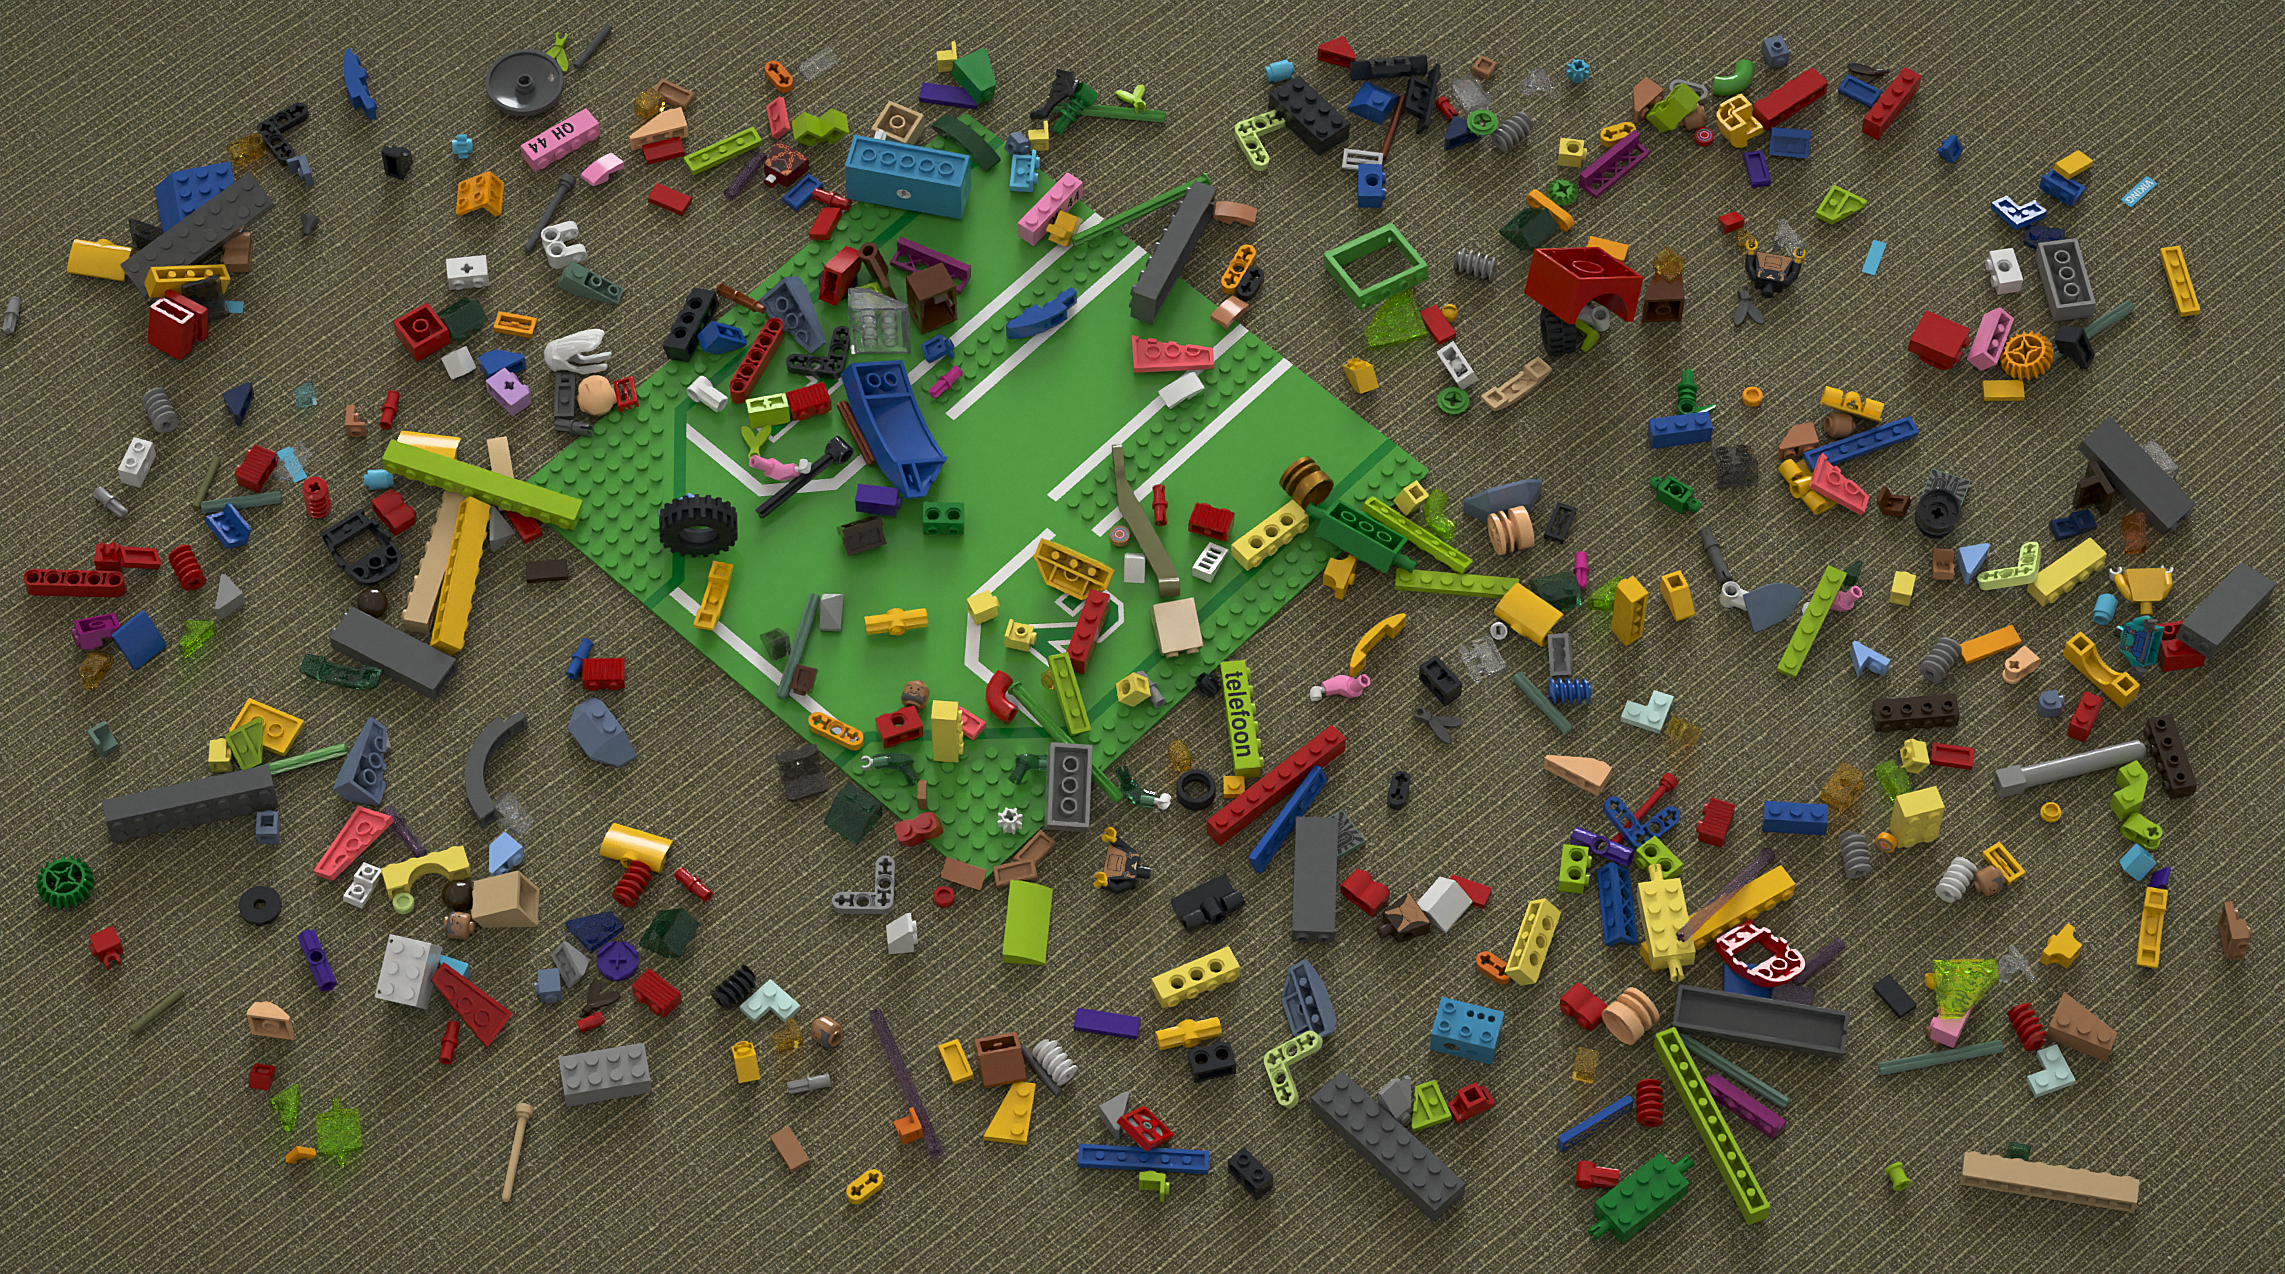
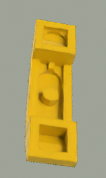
M713 561L705 595L693 623L694 628L714 631L728 594L733 564Z
M1404 613L1381 621L1364 635L1352 655L1349 677L1354 678L1366 666V654L1385 635L1393 639L1406 626V615Z
M2152 887L2146 888L2137 947L2136 965L2158 968L2168 890Z

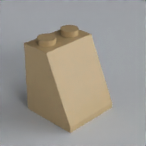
M1194 598L1155 604L1151 607L1149 612L1161 656L1166 655L1167 658L1179 656L1178 653L1186 651L1187 654L1199 652V649L1203 647Z
M519 870L474 881L471 916L481 927L538 926L539 888Z

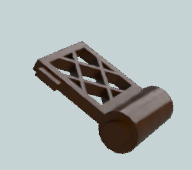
M872 242L864 243L859 248L861 260L873 279H880L895 309L898 308L900 304L885 277L889 269L876 244Z

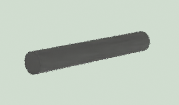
M609 24L602 28L574 62L573 66L576 69H580L612 30Z
M1022 1044V1055L1056 1097L1061 1095L1063 1092L1061 1088L1047 1074V1071L1043 1069L1042 1065L1028 1048Z

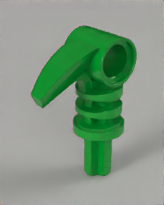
M1080 82L1075 95L1069 97L1071 104L1067 103L1065 105L1067 109L1063 108L1059 111L1062 115L1053 125L1052 130L1056 134L1061 135L1071 122L1075 124L1077 121L1075 116L1079 117L1081 115L1079 111L1085 110L1084 105L1090 107L1097 100L1098 93L1085 82Z
M1691 369L1682 371V383L1677 386V415L1709 411L1710 415L1716 409L1715 403L1703 407L1696 406L1695 398L1698 387L1694 383V371Z

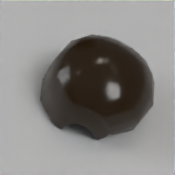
M368 588L359 595L357 608L374 618H378L388 609V599L383 591L377 588Z
M452 880L444 887L441 894L442 900L447 908H452L456 912L467 911L473 906L472 891L474 889L465 880Z

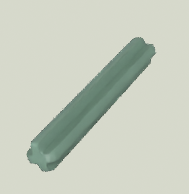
M280 491L203 501L201 502L202 513L224 511L227 503H231L235 509L277 504L282 502V496Z
M1518 672L1513 676V681L1563 734H1567L1572 730V724L1522 672Z

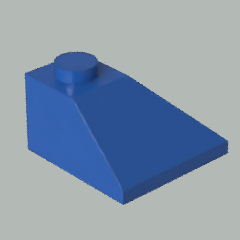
M1365 81L1347 107V110L1382 125L1398 102L1399 95Z

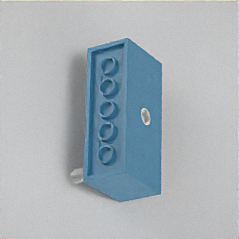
M883 130L876 131L874 138L854 135L845 164L847 199L956 219L963 218L971 191L969 155L886 141L887 133H884Z

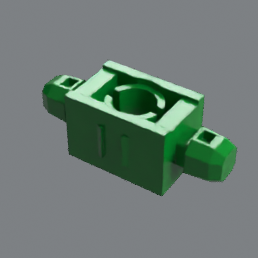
M1670 475L1667 476L1664 482L1659 477L1653 476L1651 478L1649 486L1657 491L1656 500L1680 514L1686 508L1695 513L1700 510L1702 504L1693 498V488Z

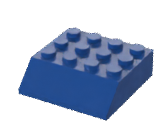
M230 161L171 172L155 187L163 233L234 183Z

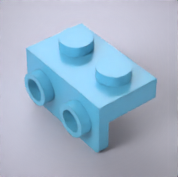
M1032 149V156L1013 154L1010 191L1033 192L1034 185H1038V173H1035V171L1040 167V157H1037L1036 150Z

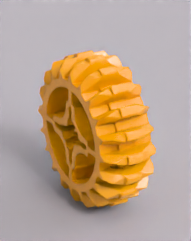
M2031 330L2029 334H2026L2023 331L2021 335L2016 333L2014 338L2009 337L2008 342L2004 344L1999 360L2002 369L2008 376L2011 375L2013 379L2018 377L2020 381L2027 378L2030 381L2031 377L2038 379V374L2044 375L2045 370H2050L2054 351L2050 341H2048L2046 336H2042L2040 332L2034 334Z

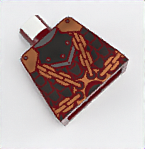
M777 141L764 163V171L767 176L764 180L765 185L773 188L779 183L784 187H789L809 170V158Z

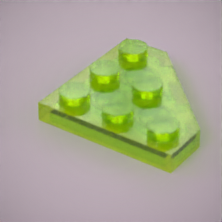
M1411 288L1386 299L1374 315L1372 322L1367 325L1364 330V337L1369 351L1427 338V331Z
M1997 959L1933 960L1932 970L1940 1019H1962L1967 1011L1985 995L1986 991L1998 982L1999 970Z

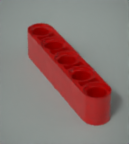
M774 317L767 320L730 381L729 389L732 402L736 404L746 402L784 339V326L781 319Z
M30 569L23 576L27 592L34 596L117 598L123 596L127 590L124 577L118 571Z

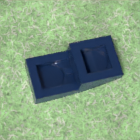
M2089 510L2071 512L2069 517L2054 519L2048 524L2056 541L2084 534L2097 527Z

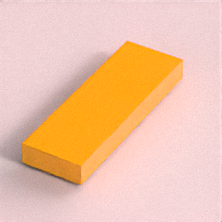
M2013 625L1959 644L1962 648V653L1959 655L1965 665L2021 645L2022 640Z

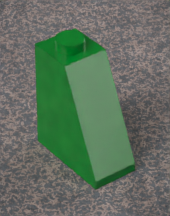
M985 48L953 61L951 75L977 104L994 98L996 81Z

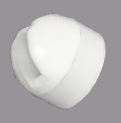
M1496 622L1491 626L1490 633L1493 638L1500 640L1507 635V628L1503 623ZM1496 626H1499L1500 634L1496 635Z

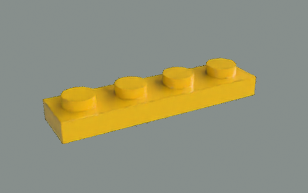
M2180 246L2160 248L2159 253L2179 316L2199 315L2200 307Z

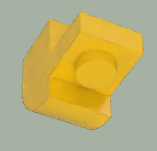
M1060 210L1055 224H1048L1046 231L1051 233L1048 240L1068 247L1072 243L1071 237L1077 234L1083 219Z

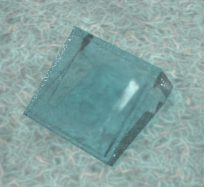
M309 381L294 390L297 408L317 404L313 381Z

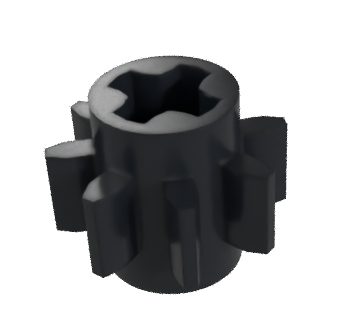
M1205 672L1202 673L1195 681L1197 685L1195 687L1197 689L1196 692L1202 698L1206 695L1208 697L1215 696L1220 690L1219 677L1213 672L1210 675Z

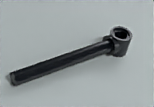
M840 436L832 438L826 446L825 455L811 465L808 474H799V477L794 478L759 506L755 512L760 518L764 519L832 463L835 465L837 463H846L852 457L854 449Z

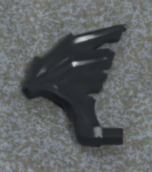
M1056 70V76L1061 77V79L1053 81V89L1050 90V99L1041 110L1030 113L1032 120L1047 118L1058 103L1067 97L1075 95L1079 80H1076L1074 71Z

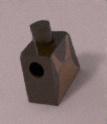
M1408 892L1383 911L1382 921L1384 924L1376 928L1380 938L1384 939L1392 934L1398 943H1402L1428 934L1431 922Z

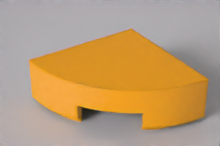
M296 1146L285 1156L286 1163L295 1164L297 1160L307 1158V1161L311 1160L316 1156V1151L312 1148Z

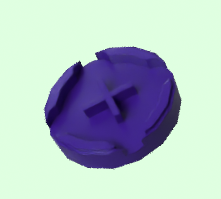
M609 942L598 952V970L608 980L616 982L627 980L638 970V952L628 942Z

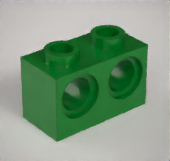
M923 502V534H964V503Z

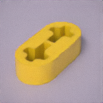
M1630 122L1606 127L1601 131L1600 142L1605 147H1613L1628 135L1627 132L1636 131V127Z
M875 1169L869 1170L852 1182L846 1190L848 1201L855 1205L861 1204L879 1191L883 1186V1175L881 1172ZM869 1178H872V1179H876V1178H877V1183H876V1184H875L874 1182H871V1183H870ZM852 1191H860V1196L853 1195Z

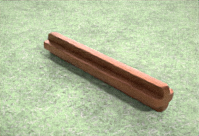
M842 400L837 404V408L866 464L873 467L877 462L857 425L849 403Z

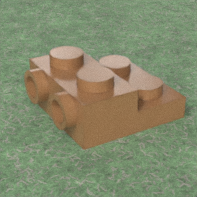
M2224 902L2217 924L2225 958L2241 960L2245 958L2244 952L2249 947L2248 941L2252 937L2251 929L2247 927L2245 919H2239L2238 910L2234 909L2233 902Z

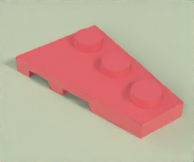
M1822 453L1818 457L1809 488L1861 516L1866 510L1870 496L1852 480H1847L1840 473L1842 470L1837 466L1833 467L1826 460L1828 457Z

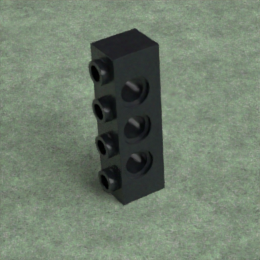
M693 288L690 295L687 296L686 303L683 309L679 311L678 318L675 324L672 325L670 334L663 342V349L666 352L667 359L690 362L700 343L697 335L711 322L719 306L715 291Z

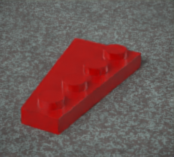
M445 962L442 963L430 979L486 1048L513 1014Z

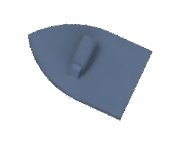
M1772 583L1743 594L1753 632L1761 631L1787 618L1798 605L1803 591L1789 584Z

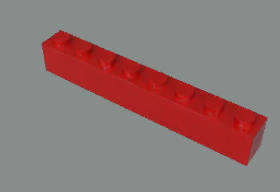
M1333 725L1329 726L1207 820V834L1221 847L1299 787L1315 765L1323 768L1345 751L1346 738Z

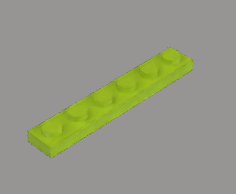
M1372 496L1363 503L1361 510L1366 512L1369 517L1377 519L1385 526L1409 538L1408 540L1416 544L1419 549L1430 553L1436 560L1444 562L1453 571L1463 574L1471 567L1473 560Z
M1830 565L1827 566L1777 667L1778 672L1796 679L1847 576L1846 572Z
M1396 568L1395 590L1502 599L1513 585L1519 583V579L1414 570L1410 573L1405 569Z

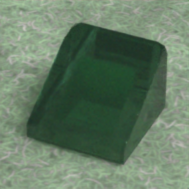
M1861 560L1843 571L1847 573L1843 585L1849 587L1856 586L1863 564Z
M2009 1142L2006 1158H2020L2028 1162L2031 1146Z

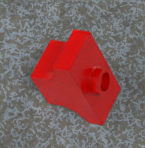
M1475 1082L1458 1090L1456 1097L1447 1103V1106L1455 1122L1459 1124L1494 1107L1495 1101L1485 1085L1479 1087Z

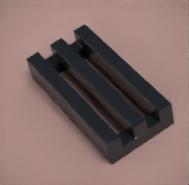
M1557 502L1544 533V539L1548 540V538H1551V541L1555 542L1557 540L1560 544H1563L1577 508ZM1560 509H1563L1555 532L1551 533ZM1569 511L1571 513L1560 536L1558 534Z

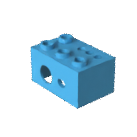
M1441 997L1431 1033L1430 1050L1493 1065L1503 1028L1504 1012ZM1444 1044H1454L1459 1047V1050H1450Z

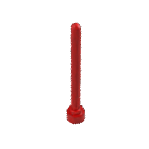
M1665 773L1660 779L1659 788L1634 814L1638 822L1665 792L1675 789L1679 784L1675 776ZM1630 820L1624 826L1626 829L1631 827ZM1618 832L1611 841L1620 844L1624 838Z

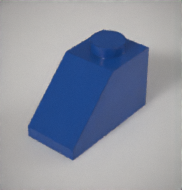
M715 321L710 322L697 335L703 351L717 355L747 345L740 328Z
M494 349L478 357L480 370L486 379H489L504 367L514 374L526 369L523 354Z

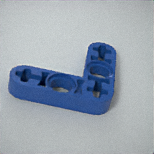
M1616 796L1610 797L1602 806L1605 815L1634 850L1638 849L1653 836L1658 838L1680 820L1679 810L1676 807L1668 806L1641 826L1620 798ZM1615 803L1617 807L1611 810L1609 807ZM1623 812L1624 814L1618 817V819L1615 817L1619 813ZM1672 813V819H1669L1667 822L1663 823L1662 819H1664L1668 814ZM1623 818L1630 820L1631 827L1629 829L1621 825ZM1651 823L1659 826V833L1651 832L1649 827ZM1645 833L1647 837L1637 844L1635 840Z

